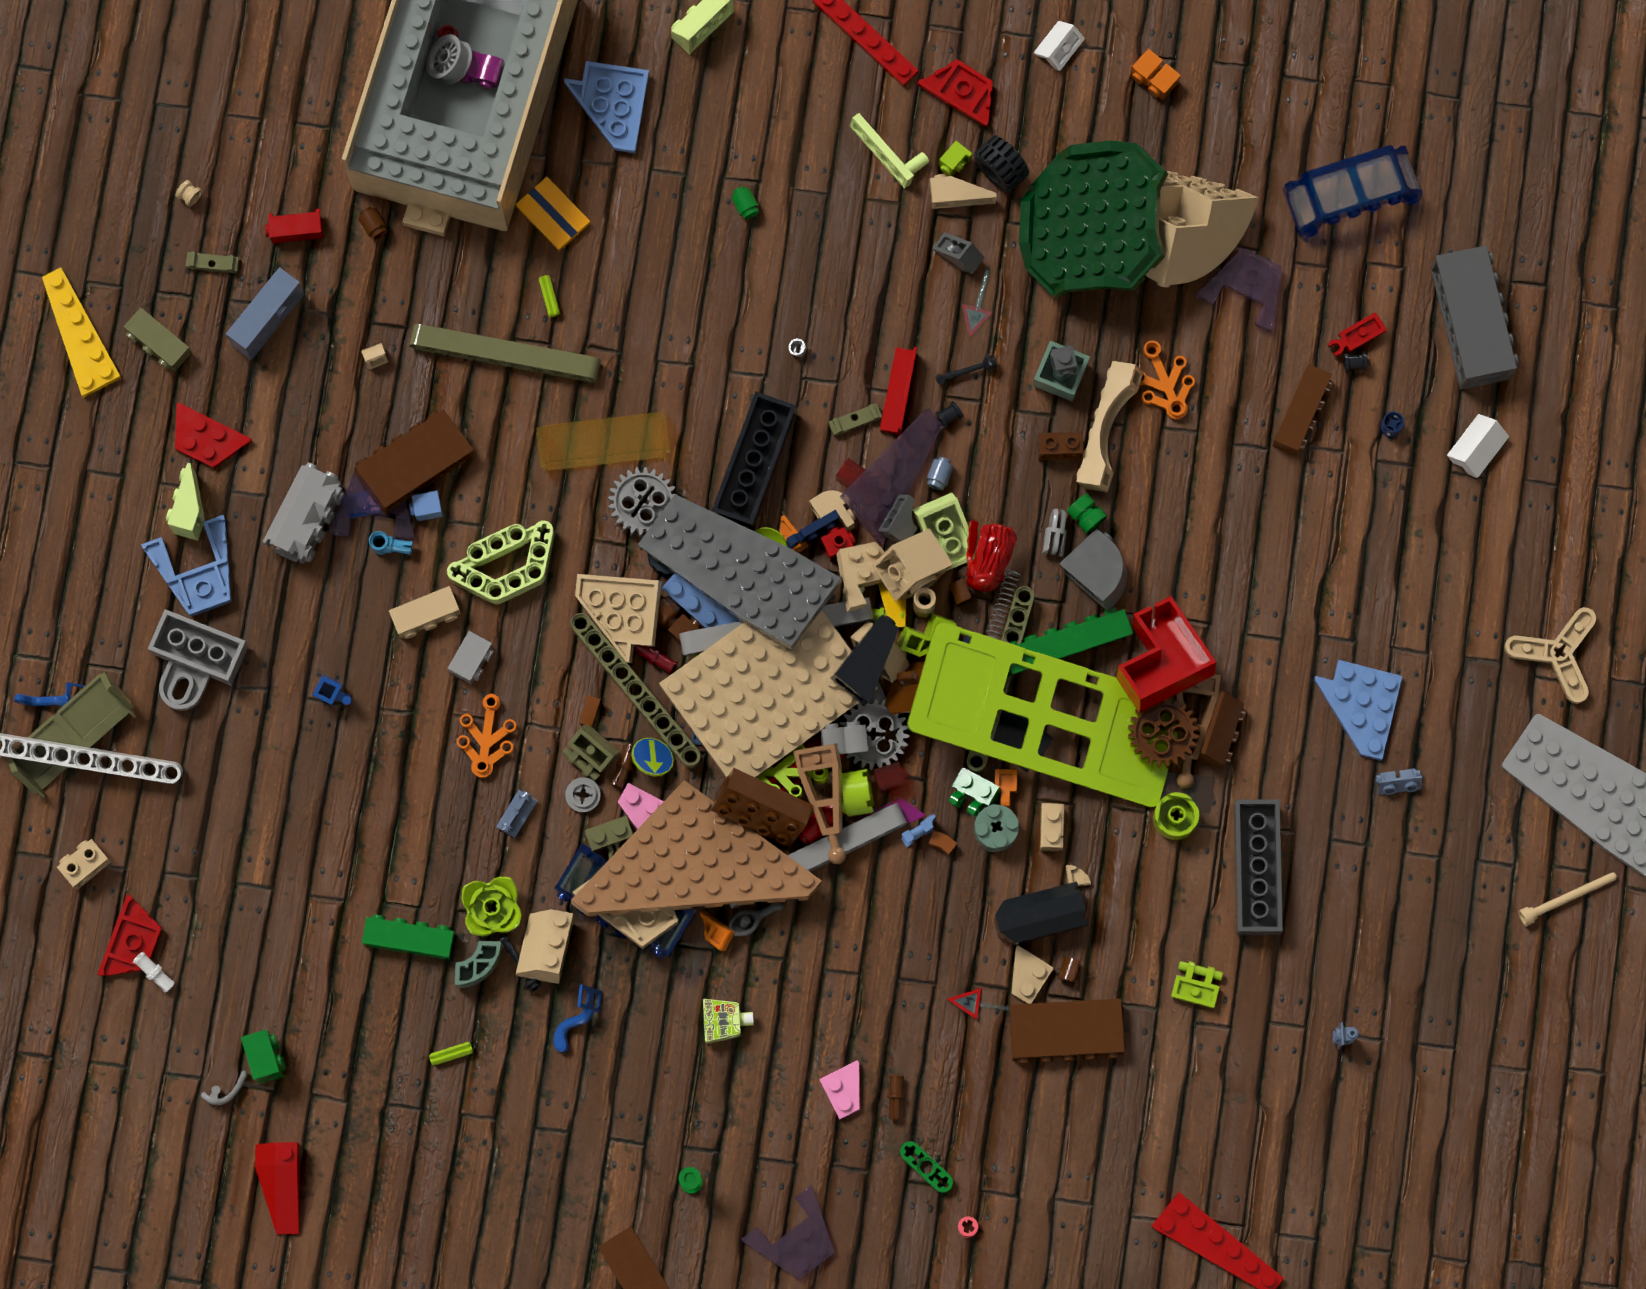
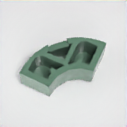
M479 941L477 950L472 957L456 963L455 986L457 988L470 987L486 979L499 963L503 944L500 941Z

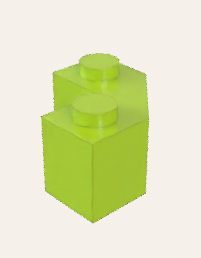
M932 613L924 633L905 626L901 631L897 645L901 650L921 657L928 652L932 634L937 624L941 622L955 626L957 624L950 619Z

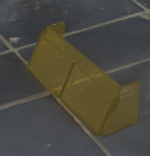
M666 412L548 424L537 427L536 432L540 467H545L546 474H548V470L664 457V461H667L666 453H670Z

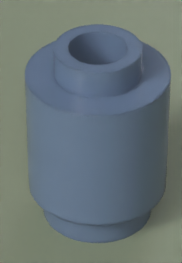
M944 457L933 459L927 476V486L943 491L944 486L946 487L954 468L950 464L951 461Z

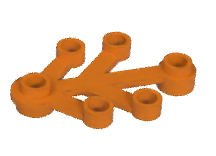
M1153 340L1148 341L1144 345L1143 353L1146 358L1151 359L1159 380L1149 377L1143 372L1144 380L1140 382V385L1145 384L1164 392L1168 400L1157 397L1152 391L1148 390L1142 394V402L1146 405L1154 404L1166 409L1167 415L1172 419H1182L1188 410L1185 399L1189 390L1195 384L1194 377L1191 375L1183 377L1181 382L1182 388L1177 397L1173 389L1181 370L1186 367V358L1177 356L1174 359V367L1168 378L1159 357L1161 352L1160 344ZM1153 348L1156 353L1149 354L1148 349ZM1182 360L1184 365L1178 366L1176 361ZM1190 379L1192 384L1186 385L1184 381ZM1149 394L1152 396V400L1147 401L1144 396ZM1178 406L1181 411L1176 413L1172 408Z
M488 694L483 699V706L486 710L483 734L473 723L471 715L463 714L460 717L462 727L467 728L481 746L480 755H478L471 747L467 736L461 735L457 739L458 747L463 749L473 761L471 765L473 774L479 778L488 777L493 771V764L505 755L511 754L514 750V746L510 741H503L500 749L489 756L490 747L507 734L514 733L517 729L516 722L508 719L504 722L502 728L492 734L494 714L501 706L500 699L495 694ZM489 699L495 700L493 706L487 704ZM466 717L471 719L467 725L463 724V719ZM508 723L514 724L512 730L506 729ZM466 739L468 742L465 746H461L460 740ZM509 744L511 749L504 751L503 746ZM480 763L486 764V768L484 770L478 769V765Z

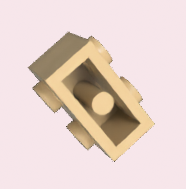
M90 839L89 841L81 842L77 846V851L72 855L67 854L59 861L60 865L57 868L73 888L78 890L110 864L111 861L98 845Z

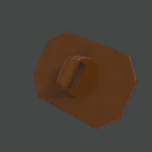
M914 654L908 655L906 658L910 666L904 672L897 673V679L893 683L891 682L884 704L891 714L911 712L926 655L921 657Z

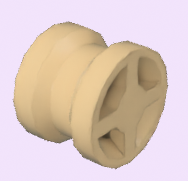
M186 180L179 186L175 196L178 199H183L185 204L191 207L200 198L202 190L199 187L195 188L190 180Z

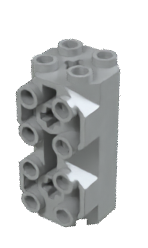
M307 462L306 466L302 465L263 540V544L267 548H270L271 545L275 547V553L294 562L299 560L302 564L306 561L311 562L316 552L314 548L317 542L321 543L325 535V531L322 530L323 525L332 522L335 516L333 511L337 504H341L345 495L342 492L341 482L337 480V475L329 471L326 474L318 471L319 467Z

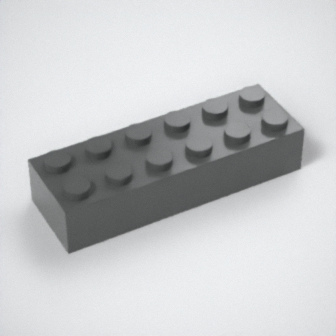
M1235 800L1233 803L1236 935H1280L1283 931L1280 800Z

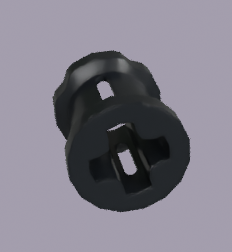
M1362 352L1360 355L1344 353L1345 372L1359 369L1367 371L1366 352Z
M954 401L950 402V406L941 412H935L938 421L945 429L954 420L964 417Z

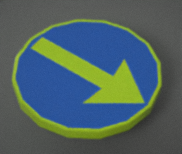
M643 738L637 741L632 748L631 756L633 763L640 771L654 777L663 776L673 766L674 758L671 750L658 739Z

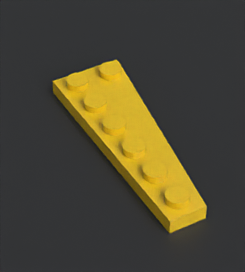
M60 267L43 276L42 279L83 398L121 379L62 268Z

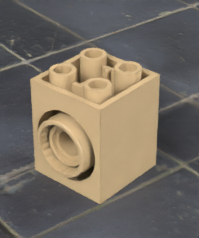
M927 529L893 544L872 566L896 602L909 595L914 596L920 588L931 587L953 564L932 531Z

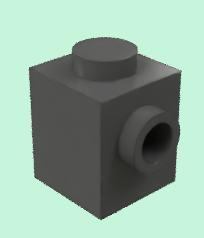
M1072 345L1051 350L1050 360L1055 377H1067L1076 373L1077 362Z

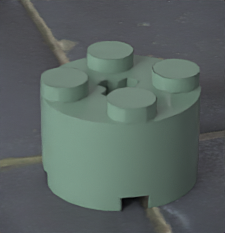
M995 804L984 808L976 817L974 825V835L977 843L989 852L1009 849L1014 844L1019 830L1018 819L1013 811L1005 806ZM992 825H1000L1001 832L997 830L994 833Z

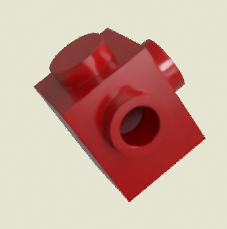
M835 527L829 530L827 535L821 537V544L829 561L837 559V553L840 549L853 547V544L856 543L851 531L847 533L845 527L841 529Z

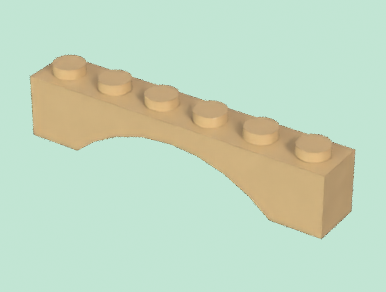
M1112 361L1111 367L1107 371V381L1101 391V401L1095 411L1093 427L1089 431L1087 448L1083 451L1081 468L1077 471L1076 482L1084 489L1108 493L1114 473L1108 457L1109 433L1113 421L1122 406L1138 392L1143 371L1136 364Z

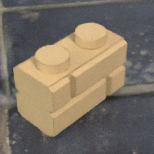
M1042 803L1040 851H1062L1064 804Z

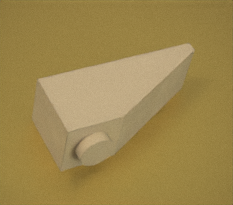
M945 174L935 175L934 178H930L932 209L996 204V193L952 176L947 177Z

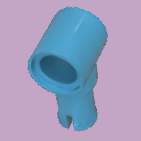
M381 531L372 533L369 538V544L375 554L383 555L398 552L411 555L413 541L394 539L393 536H387ZM384 539L385 544L382 547H375V541Z

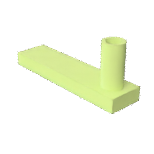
M859 113L852 117L850 123L852 130L904 189L912 183L913 174L929 163L928 157L921 152L904 165Z

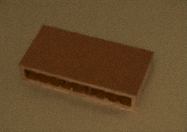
M443 409L439 413L435 411L430 414L422 424H414L405 435H397L388 446L377 448L371 457L360 459L355 464L354 475L385 515L411 498L412 495L417 494L471 459L474 449Z
M1121 999L1013 1004L1009 1006L1012 1060H1017L1018 1064L1031 1063V1059H1039L1041 1063L1053 1062V1058H1062V1061H1075V1057H1084V1060H1096L1097 1056L1106 1055V1059L1120 1058L1119 1055L1124 1054Z

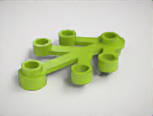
M802 744L799 745L776 767H769L755 778L780 789L778 785L771 784L765 776L775 777L789 794L793 795L792 792L794 790H799V794L793 796L800 799L803 795L801 787L794 785L787 777L800 778L797 768L789 767L796 762L794 751L805 749ZM827 768L808 771L810 778L816 784H824L829 779ZM822 770L823 774L816 775V772Z

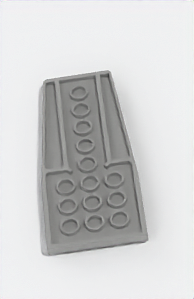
M1536 714L1501 764V768L1603 850L1646 878V773L1541 714Z

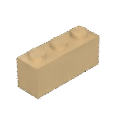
M450 586L389 610L400 639L403 637L405 639L412 638L417 635L418 631L423 629L425 631L437 627V623L442 621L446 623L458 618L457 615L461 614Z

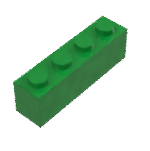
M375 914L372 915V918L366 917L362 937L363 946L451 960L455 939L454 931H450L451 927L438 925L437 928H432L425 922H416V925L407 924V920L401 918H394V921L385 920V916Z

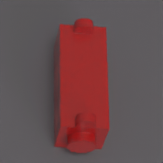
M320 208L310 213L273 216V213L268 214L269 224H265L266 237H270L272 244L323 238Z

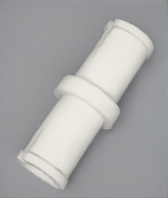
M141 952L134 959L133 963L147 974L146 978L152 979L163 992H167L174 985L175 982L161 970L162 967L151 961L144 952Z

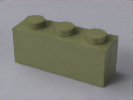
M141 307L123 326L127 332L126 337L133 343L138 341L142 344V350L150 357L154 354L159 358L158 363L166 370L171 368L176 372L192 354L190 348Z

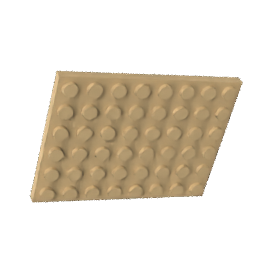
M822 610L793 650L744 622L659 683V686L726 778L733 768L753 777L758 776L823 729L825 725L830 724L859 703L830 679L851 650Z

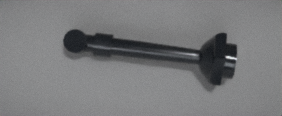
M986 353L983 363L953 372L950 371L944 375L938 374L935 379L938 384H943L947 380H953L956 377L982 368L995 373L994 368L998 366L994 355L990 356L989 353Z
M507 934L499 937V940L518 965L519 955L512 942L510 943L511 940ZM526 978L525 985L523 986L524 991L530 990V992L537 990L542 985L540 983L541 980Z

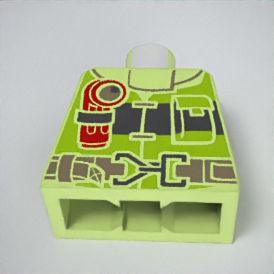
M703 999L706 1044L741 1036L740 1026L754 1025L753 1012L740 1013L739 1003Z

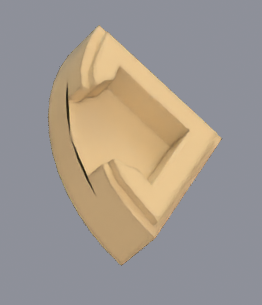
M1073 865L1065 866L1068 884L1077 881L1078 887L1091 885L1088 875L1083 870Z

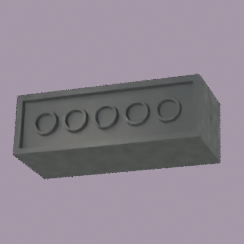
M1487 246L1437 255L1430 267L1460 390L1510 380L1517 366H1519L1517 354H1513L1511 347L1514 345L1511 333L1508 334L1507 325L1509 324L1508 316L1506 313H1503L1501 306L1503 305V296L1501 292L1498 293L1496 286L1498 285V276L1496 272H1493L1491 266L1493 264V256L1491 252H1488Z

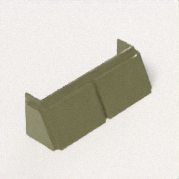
M104 672L98 674L63 705L54 716L46 720L27 738L90 748L128 713L135 718L134 707L131 700ZM20 743L15 748V751L23 753L24 745ZM38 745L36 747L38 756L44 757L46 755L44 746ZM59 749L58 757L61 760H67L68 752L64 749ZM12 757L6 758L12 774L32 793H39L43 798L45 795L42 789L67 768V766Z

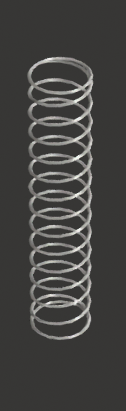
M1006 570V573H1008V574H1010V575H1013V576L1020 577V576H1018V575L1011 574V573H1014L1015 571ZM1009 576L1005 577V578H1010V579L1015 580V581H1019L1018 579L1011 578V577H1009ZM1007 581L1004 582V583H1007V584H1010V585H1012V586L1017 587V585H1015V584L1008 583ZM1006 587L1000 588V591H1001V589H1007V590L1016 592L1015 590L1009 589V588H1006ZM1004 592L999 593V594H1005V595L1010 596V597H1014L1013 595L1006 594V593H1004ZM1001 597L998 598V599H1002V600H1005V601H1007V602L1012 603V601H1010V600L1003 599V598H1001ZM1001 603L995 604V605H1002V606H1005V607L1010 608V606L1004 605V604H1001ZM999 608L994 609V610H1000V611L1005 612V613H1009L1008 611L1001 610V609H999ZM993 610V615L1000 616L1005 619L1007 618L1005 616L996 614ZM994 619V620H989V623H990V621H997V622H999V623L1005 624V622H1002V621H999V620H996V619ZM988 628L989 630H987L1001 635L1000 632L993 631L990 628ZM987 634L989 637H992V638H995V639L1000 640V639L997 638V637L990 636L989 634Z

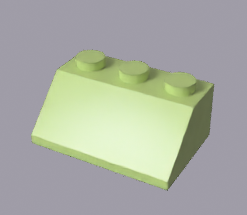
M702 0L697 6L693 5L686 12V16L682 20L679 19L672 25L671 38L690 55L734 12V0Z

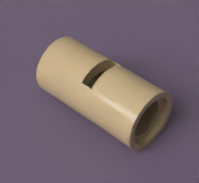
M920 588L914 594L913 611L920 618L930 617L934 612L936 596L931 589ZM927 601L929 604L922 605L919 602Z

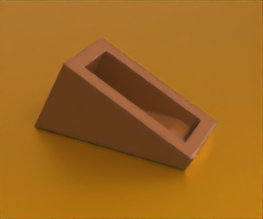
M587 695L579 721L580 724L593 726L601 704L600 699Z

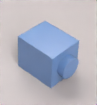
M438 491L412 495L413 502L409 503L411 516L415 515L417 521L443 517Z

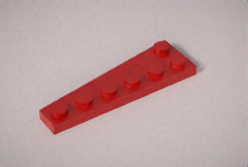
M1180 1192L1177 1193L1151 1225L1156 1231L1180 1243L1192 1252L1199 1254L1256 1289H1276L1284 1279Z

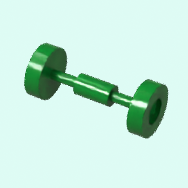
M686 1167L680 1172L679 1183L686 1193L694 1194L702 1188V1177L696 1168Z

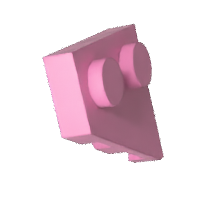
M630 783L627 784L618 800V804L636 829L664 802Z
M858 1060L819 1079L839 1120L859 1110Z

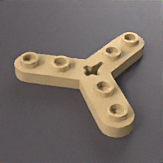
M1580 608L1555 640L1512 636L1505 642L1504 651L1506 655L1514 659L1551 663L1566 698L1574 704L1582 703L1587 698L1589 691L1572 653L1595 624L1596 615L1592 609ZM1563 644H1566L1562 652L1564 657H1555L1556 652L1554 648L1558 650Z

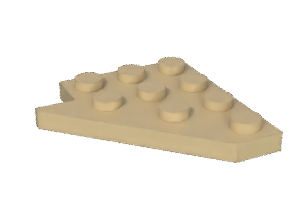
M577 574L575 596L625 662L632 663L634 645L655 647L662 581Z

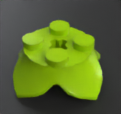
M497 877L490 883L473 881L463 886L461 899L467 910L465 921L471 934L488 936L495 932H509L519 926L521 910L517 905L518 891L511 878ZM489 903L491 905L496 903L497 911L489 913L487 905Z

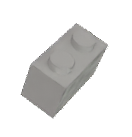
M469 631L447 668L449 673L471 685L475 680L478 681L484 670L481 668L485 661L489 662L494 654L492 643Z

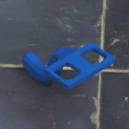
M67 682L66 692L62 696L33 697L16 694L14 702L27 706L55 705L62 707L71 699V686L83 689L85 685Z
M580 985L577 1007L583 1008L582 1013L564 1020L556 1028L553 1042L557 1051L563 1053L568 1051L567 1032L569 1029L589 1022L594 1012L600 1013L601 990ZM583 990L587 992L585 1004L582 1003ZM594 994L598 995L596 1008L593 1006Z

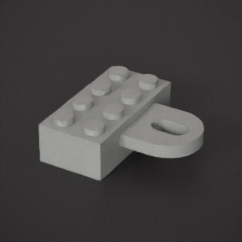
M165 609L148 646V650L152 655L169 661L159 684V693L162 700L170 708L183 711L193 708L200 702L210 678L232 686L249 647L246 641ZM179 680H189V686L184 697L180 700L174 699L173 693Z

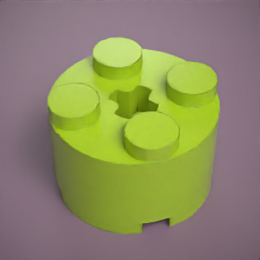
M867 769L842 773V811L848 817L874 813L872 807L874 806L871 782L867 780V776H869Z
M1179 792L1163 797L1158 802L1153 814L1156 831L1163 837L1171 840H1180L1188 837L1195 829L1199 820V809L1195 802L1188 795ZM1174 812H1178V816L1181 817L1178 821H1175L1174 817L1171 816Z

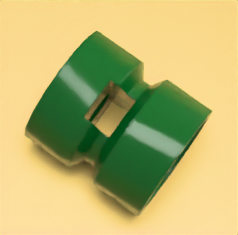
M1088 493L1077 499L1066 511L1074 521H1080L1079 527L1086 534L1095 530L1107 518V514L1100 507H1095V501Z

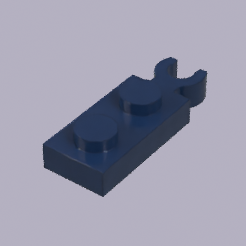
M837 511L830 512L802 528L798 533L789 536L786 539L788 548L792 549L806 541L811 543L819 537L821 532L826 531L827 533L829 530L837 527L836 523L840 518Z

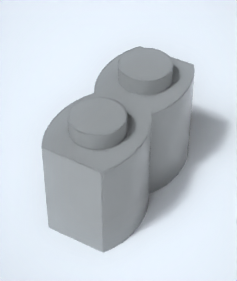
M860 721L847 722V727L839 728L838 723L827 724L825 729L820 730L822 746L837 743L839 754L868 751L866 725H860Z

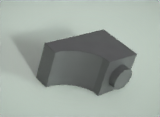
M946 232L942 234L932 248L936 254L949 260L958 269L970 274L974 273L985 258L972 242Z
M898 495L878 532L895 544L914 536L918 528L912 520V507L915 499L910 495Z

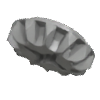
M585 777L573 780L567 786L565 792L568 805L573 810L581 813L595 808L601 797L598 785L593 780ZM583 786H585L586 794L590 796L586 797L583 804H581L580 797L574 794L581 793Z

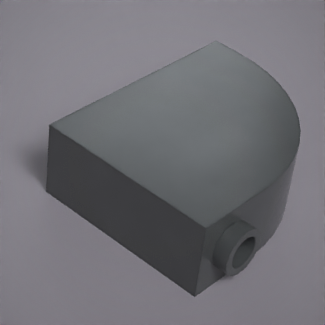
M1096 529L1059 564L1063 573L1108 611L1118 602L1125 590L1127 569L1120 551L1113 543L1112 537L1105 532L1103 534Z

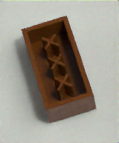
M733 768L717 790L711 811L790 848L807 825L813 805Z

